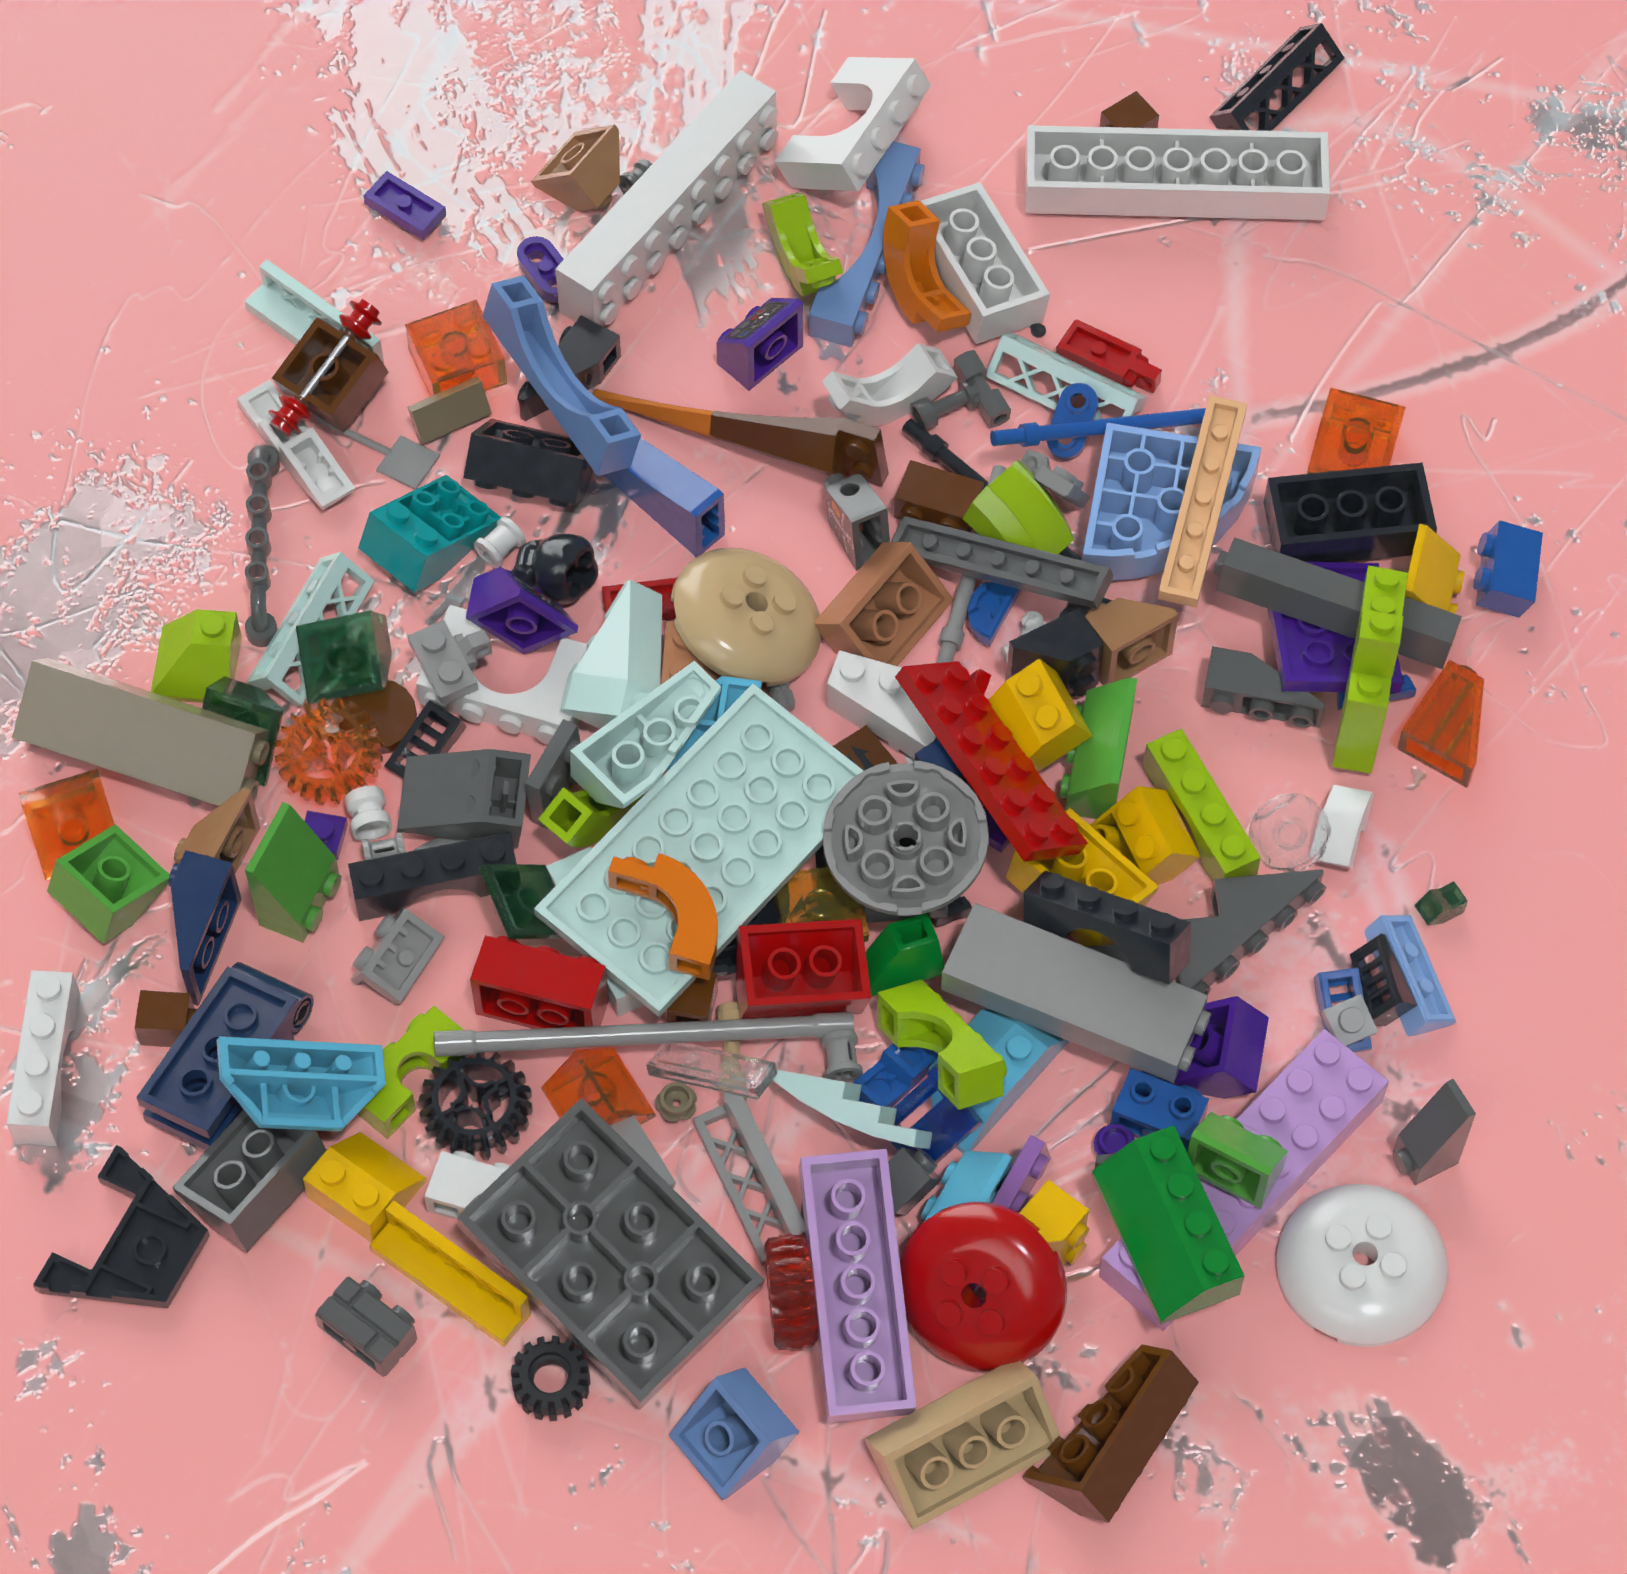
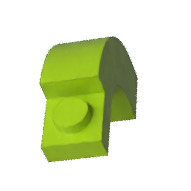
M796 192L762 203L777 254L790 282L800 295L804 296L817 292L819 287L829 286L837 280L836 275L843 274L840 259L830 256L819 240L805 194Z
M563 787L538 820L568 845L575 848L587 847L599 842L645 793L623 809L597 803L584 789L572 792Z

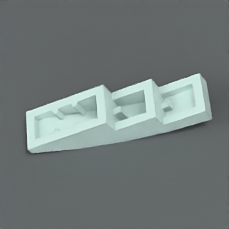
M769 1068L768 1077L799 1101L832 1120L873 1137L912 1147L930 1149L932 1132L895 1126L897 1109L859 1102L861 1085Z

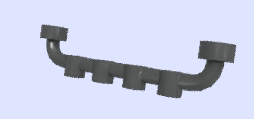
M258 445L248 453V466L246 468L252 495L246 500V509L249 521L251 522V529L247 531L245 541L248 553L251 556V563L245 568V577L250 590L251 616L245 622L247 639L252 645L267 647L278 630L275 618L267 613L266 591L271 586L267 557L272 550L267 532V523L272 518L267 490L272 485V477L280 469V461L277 451L272 446Z

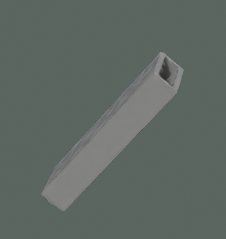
M974 903L942 971L941 990L1172 1083H1174L1179 1070L1188 1071L1196 1048L1190 1046L1195 1034L1203 1036L1211 1017V1013L1205 1011L1208 995L1173 981L1168 985L1133 972L1130 964L977 903Z

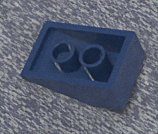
M185 850L180 864L175 863L170 871L168 885L171 887L180 970L187 993L191 994L193 1004L199 1006L242 898L231 862Z

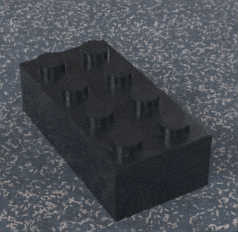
M1423 462L1270 477L1267 480L1263 504L1272 549L1275 552L1304 562H1351L1411 556L1419 524L1427 525L1435 533L1437 532Z

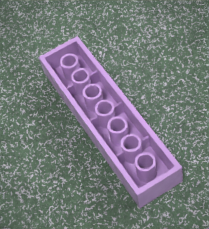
M1323 1029L1236 1119L1243 1125L1244 1129L1258 1136H1270L1277 1140L1282 1148L1288 1150L1284 1168L1262 1208L1259 1209L1199 1178L1235 1256L1384 1100L1389 1081L1326 1029ZM1120 1238L1102 1257L1099 1277L1159 1329L1164 1331L1174 1320L1160 1325Z

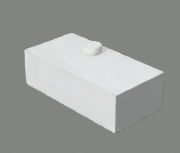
M981 182L920 201L940 219L935 242L936 267L944 286L971 312L969 324L965 327L976 344L1000 337L1002 334L1030 327L1032 324L1043 322L1050 293Z

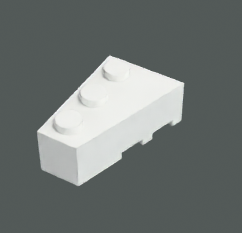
M839 650L827 683V707L859 728L867 725L873 733L887 741L890 748L898 753L903 751L914 759L915 753L938 739L896 680L895 676L901 667Z

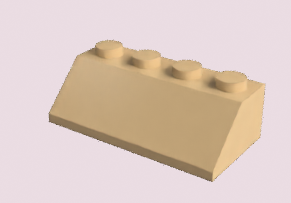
M1021 1361L989 1371L869 1435L865 1440L881 1478L908 1524L914 1530L1049 1457L1051 1453L1047 1448L1060 1434L1037 1375Z

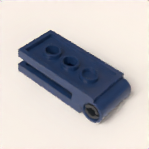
M242 962L235 963L231 968L227 966L136 1098L139 1106L145 1108L143 1112L145 1121L207 1150L244 1110L219 1079L218 1037L294 1040L292 1032H298L306 1024L312 1012L314 1004L313 995Z

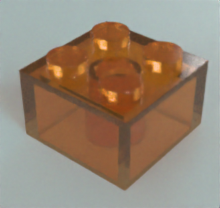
M477 299L405 324L409 352L430 397L476 376L482 381L484 391L507 384L505 358L491 328L482 317L483 312Z

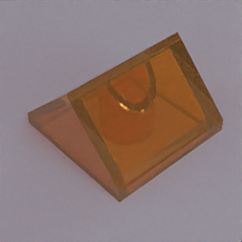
M615 1048L575 1050L541 1087L542 1092L559 1119L581 1098L610 1126L633 1115L640 1125L656 1117L655 1111Z

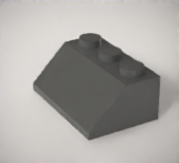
M243 1110L172 1188L218 1234L248 1252L305 1189L304 1176L326 1152V1148L315 1130L259 1128L246 1111Z

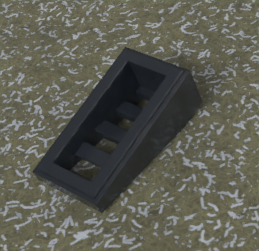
M429 700L384 765L385 768L404 779L405 766L400 762L405 757L418 756L410 751L414 745L429 753L428 755L448 753L466 729V725L461 719ZM434 721L446 728L443 734L430 727ZM424 733L437 740L434 747L420 739Z
M1379 934L1350 954L1353 968L1359 969L1364 1002L1375 1024L1387 1026L1418 1006L1386 934ZM1378 950L1379 957L1367 964L1364 958ZM1382 965L1383 970L1372 976L1371 971ZM1386 979L1387 984L1378 989L1377 984ZM1390 992L1391 998L1384 1002L1382 997Z

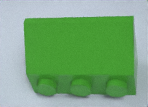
M1129 677L1087 690L1084 705L1076 704L1093 736L1067 753L1066 763L1073 764L1071 775L1063 774L1060 798L1067 799L1066 810L1071 808L1080 817L1098 819L1117 803L1133 713L1137 678Z

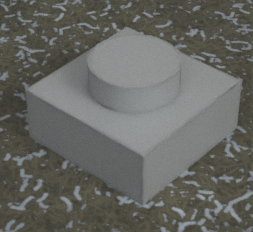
M1361 994L1324 1009L1321 1012L1329 1032L1347 1047L1378 1033Z

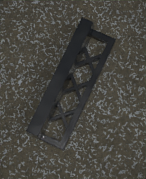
M1322 23L1300 27L1209 117L1216 128L1233 126L1235 130H1250L1244 119L1251 112L1258 113L1259 124L1257 131H1272L1345 57ZM1320 44L1330 57L1323 65L1315 64V49ZM1296 67L1304 69V84L1300 88L1292 87L1293 70ZM1273 90L1282 91L1281 107L1278 110L1269 109L1270 93Z

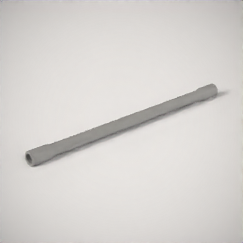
M853 1012L817 1013L812 1016L478 1032L473 1030L434 1031L435 1057L473 1055L481 1052L815 1037L819 1039L832 1031H854Z

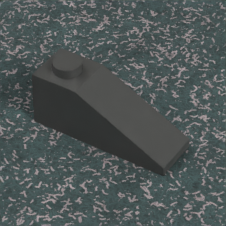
M1454 1079L1447 1081L1398 1134L1393 1150V1159L1398 1170L1403 1175L1408 1174L1414 1185L1457 1165L1461 1158L1476 1112Z

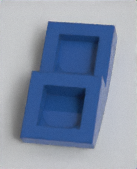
M894 1043L882 1052L879 1062L852 1082L861 1085L859 1102L893 1108L928 1074L929 1067L938 1058V1054L926 1048H898Z

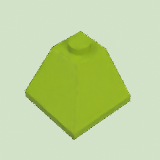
M196 609L162 626L151 692L178 701L230 705L242 638L237 613Z

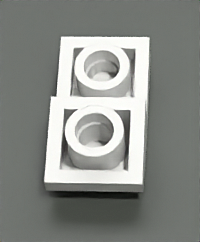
M1333 785L1316 832L1310 855L1312 861L1353 869L1361 832H1366L1374 797L1373 792Z

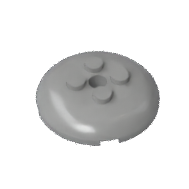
M915 760L914 764L889 765V762L882 763L852 778L843 786L832 801L823 827V847L826 862L839 886L860 904L878 912L899 916L920 915L932 912L959 898L969 889L980 874L985 863L989 845L985 811L973 790L961 778L947 769L935 764ZM905 837L916 841L915 846L911 845L909 847H897L896 843Z

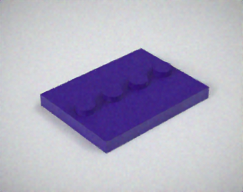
M1307 562L1365 582L1368 565L1379 567V563ZM1267 609L1282 691L1346 692L1355 639ZM1398 655L1392 675L1390 693H1400L1403 686Z

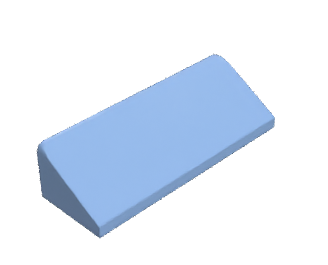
M1379 916L1365 929L1364 933L1368 942L1381 933L1386 934L1418 1006L1399 1017L1408 1036H1417L1456 1023L1412 916ZM1378 950L1373 952L1375 959L1379 957ZM1382 965L1379 966L1380 972L1383 970Z

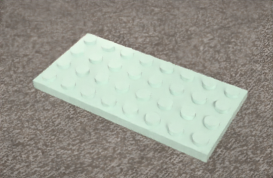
M752 684L659 779L656 785L623 816L534 908V915L581 954L594 958L598 964L606 965V974L660 1017L697 977L669 969V952L677 931V925L671 913L654 900L609 888L608 870L613 856L622 859L625 857H635L646 862L648 866L654 867L657 855L660 853L679 861L694 872L709 891L716 908L718 919L717 957L737 936L738 927L746 926L823 845L824 821L832 801L843 786L863 772V770L760 688Z

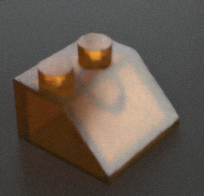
M1330 387L1307 474L1390 466L1406 406Z
M98 769L19 792L21 805L45 880L51 879L57 859L115 825Z

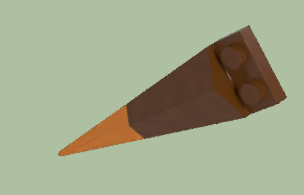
M595 389L592 393L596 398L607 404L621 407L622 409L827 476L840 473L846 478L847 475L860 474L867 482L883 486L889 475L881 429L848 418L779 417L739 414L676 406Z

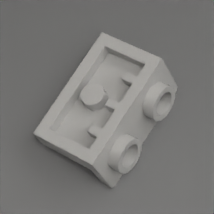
M404 908L394 916L388 913L374 931L379 936L372 948L365 946L352 964L357 970L350 979L356 985L364 981L395 1005L402 1002L444 939L442 934L407 908Z

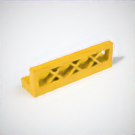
M393 1200L385 1209L388 1219L387 1225L369 1245L371 1252L505 1347L531 1316L528 1296Z

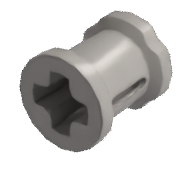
M402 832L396 833L395 838L374 842L362 839L365 860L405 852Z
M851 1030L832 1031L821 1038L822 1046L827 1051L829 1066L825 1070L827 1079L849 1083L855 1081L863 1074L862 1066L857 1063L855 1046L858 1044V1036L856 1032Z

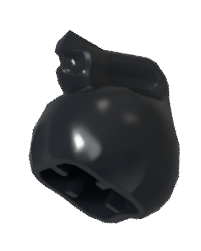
M555 534L523 544L519 548L515 566L511 571L516 577L530 586L541 590L544 595L561 605L577 601L585 591L595 584L599 575L592 544L584 537L575 534Z

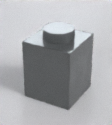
M902 1147L888 1161L894 1213L907 1215L942 1180L934 1171L938 1167L936 1162L921 1148L915 1151V1149Z

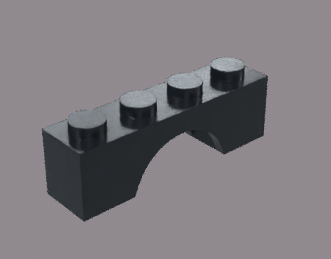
M510 832L348 863L359 921L384 917L388 913L394 915L417 897L440 890H467L479 897L520 890L518 868Z
M1046 870L1024 891L1025 923L1066 938L1076 929H1089L1099 932L1111 939L1123 951L1133 972L1170 985L1190 963L1191 922Z

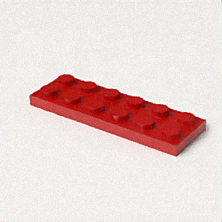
M959 661L903 666L895 676L896 680L1023 862L1080 854L1088 842L1078 830L1076 822L1069 817L1056 799L1054 791L1047 786L1039 775L1032 760L1025 755L1017 744L1012 732L1003 724L991 707L990 701L981 693L971 679L968 670Z

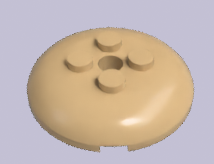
M743 548L714 549L691 560L683 568L675 581L671 601H674L676 613L674 623L676 629L688 649L704 665L717 674L766 682V687L776 686L799 677L816 657L821 643V634L814 624L820 615L817 605L802 581L777 560L762 553Z

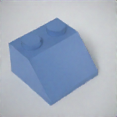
M741 1368L716 1376L670 1432L669 1436L721 1499L724 1500L774 1463L800 1431L746 1368Z

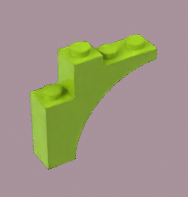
M1368 565L1349 677L1335 740L1332 767L1372 774L1388 709L1391 680L1400 646L1408 572Z

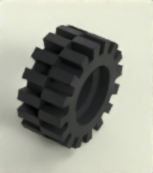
M552 1335L551 1342H545L544 1336L538 1337V1344L533 1346L529 1341L524 1345L525 1352L522 1354L518 1351L514 1357L515 1365L511 1366V1382L515 1399L518 1404H522L523 1411L528 1415L531 1411L534 1412L535 1419L542 1420L543 1416L547 1415L550 1421H557V1415L563 1414L566 1419L572 1416L571 1409L575 1408L579 1411L583 1406L582 1399L588 1398L589 1385L591 1383L587 1359H584V1353L580 1347L575 1349L573 1342L569 1339H566L565 1343H561L559 1336ZM548 1364L562 1367L568 1375L564 1387L553 1393L541 1391L534 1383L536 1372Z

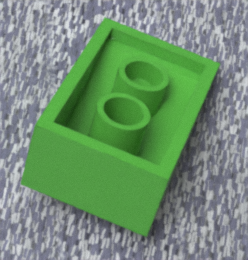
M282 802L247 865L245 873L259 926L304 943L310 931L314 932L320 925L323 917L322 908L328 897L333 898L336 895L342 876L339 874L337 860L333 853L290 804Z

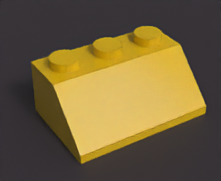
M1071 808L1066 810V813L1076 822L1078 830L1088 842L1082 852L1076 855L1023 862L1015 850L1006 875V879L1023 894L1046 870L1146 906L1159 888L1156 883ZM1076 929L1069 934L1077 943L1085 947L1110 945L1113 943L1105 935L1089 929Z

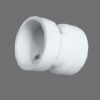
M363 786L350 791L345 796L344 802L347 813L353 817L350 825L353 837L356 840L368 839L372 841L390 833L392 823L389 813L384 811L386 800L383 789L377 786Z

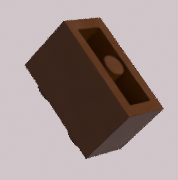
M910 460L895 495L894 518L902 521L903 517L906 516L971 533L972 527L962 518L971 503L984 489V482Z

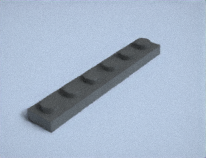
M906 516L903 517L891 541L911 542L931 567L1094 609L1099 608L1114 577L1109 567Z

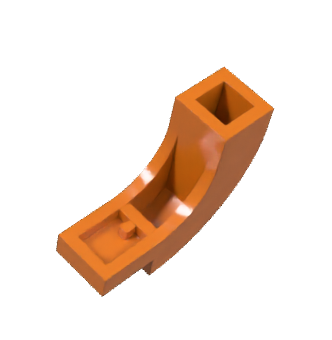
M919 200L888 206L883 231V254L887 277L900 308L913 324L926 321L937 332L967 326L971 312L944 286L936 267L935 242L940 219Z
M660 853L657 855L654 867L648 866L646 862L635 857H625L622 859L613 856L608 870L609 888L645 897L660 903L671 913L676 922L677 931L669 952V969L709 980L717 955L718 919L713 899L703 882L688 867Z

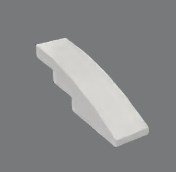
M271 380L238 397L237 405L267 445L272 446L277 451L282 465L322 510L355 491L354 485L313 427L309 429L305 422L301 420L297 425L301 434L297 435L292 432L288 437L270 424L273 417L268 411H279L282 407L279 400L281 394Z

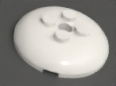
M1345 1184L1313 1195L1303 1202L1290 1216L1279 1239L1276 1254V1271L1281 1291L1287 1303L1312 1330L1316 1328L1345 1345L1374 1347L1391 1344L1410 1336L1431 1318L1445 1291L1448 1261L1444 1243L1437 1228L1425 1212L1411 1200L1395 1191L1376 1185ZM1359 1252V1254L1366 1255L1371 1260H1374V1263L1364 1266L1356 1262L1353 1256Z

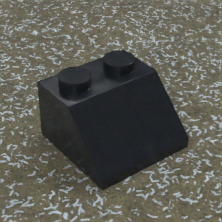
M1079 608L1009 641L1006 680L1036 660L1041 659L1057 671L1071 697L1075 695L1079 697L1084 696L1087 690L1093 689L1099 684L1103 643Z

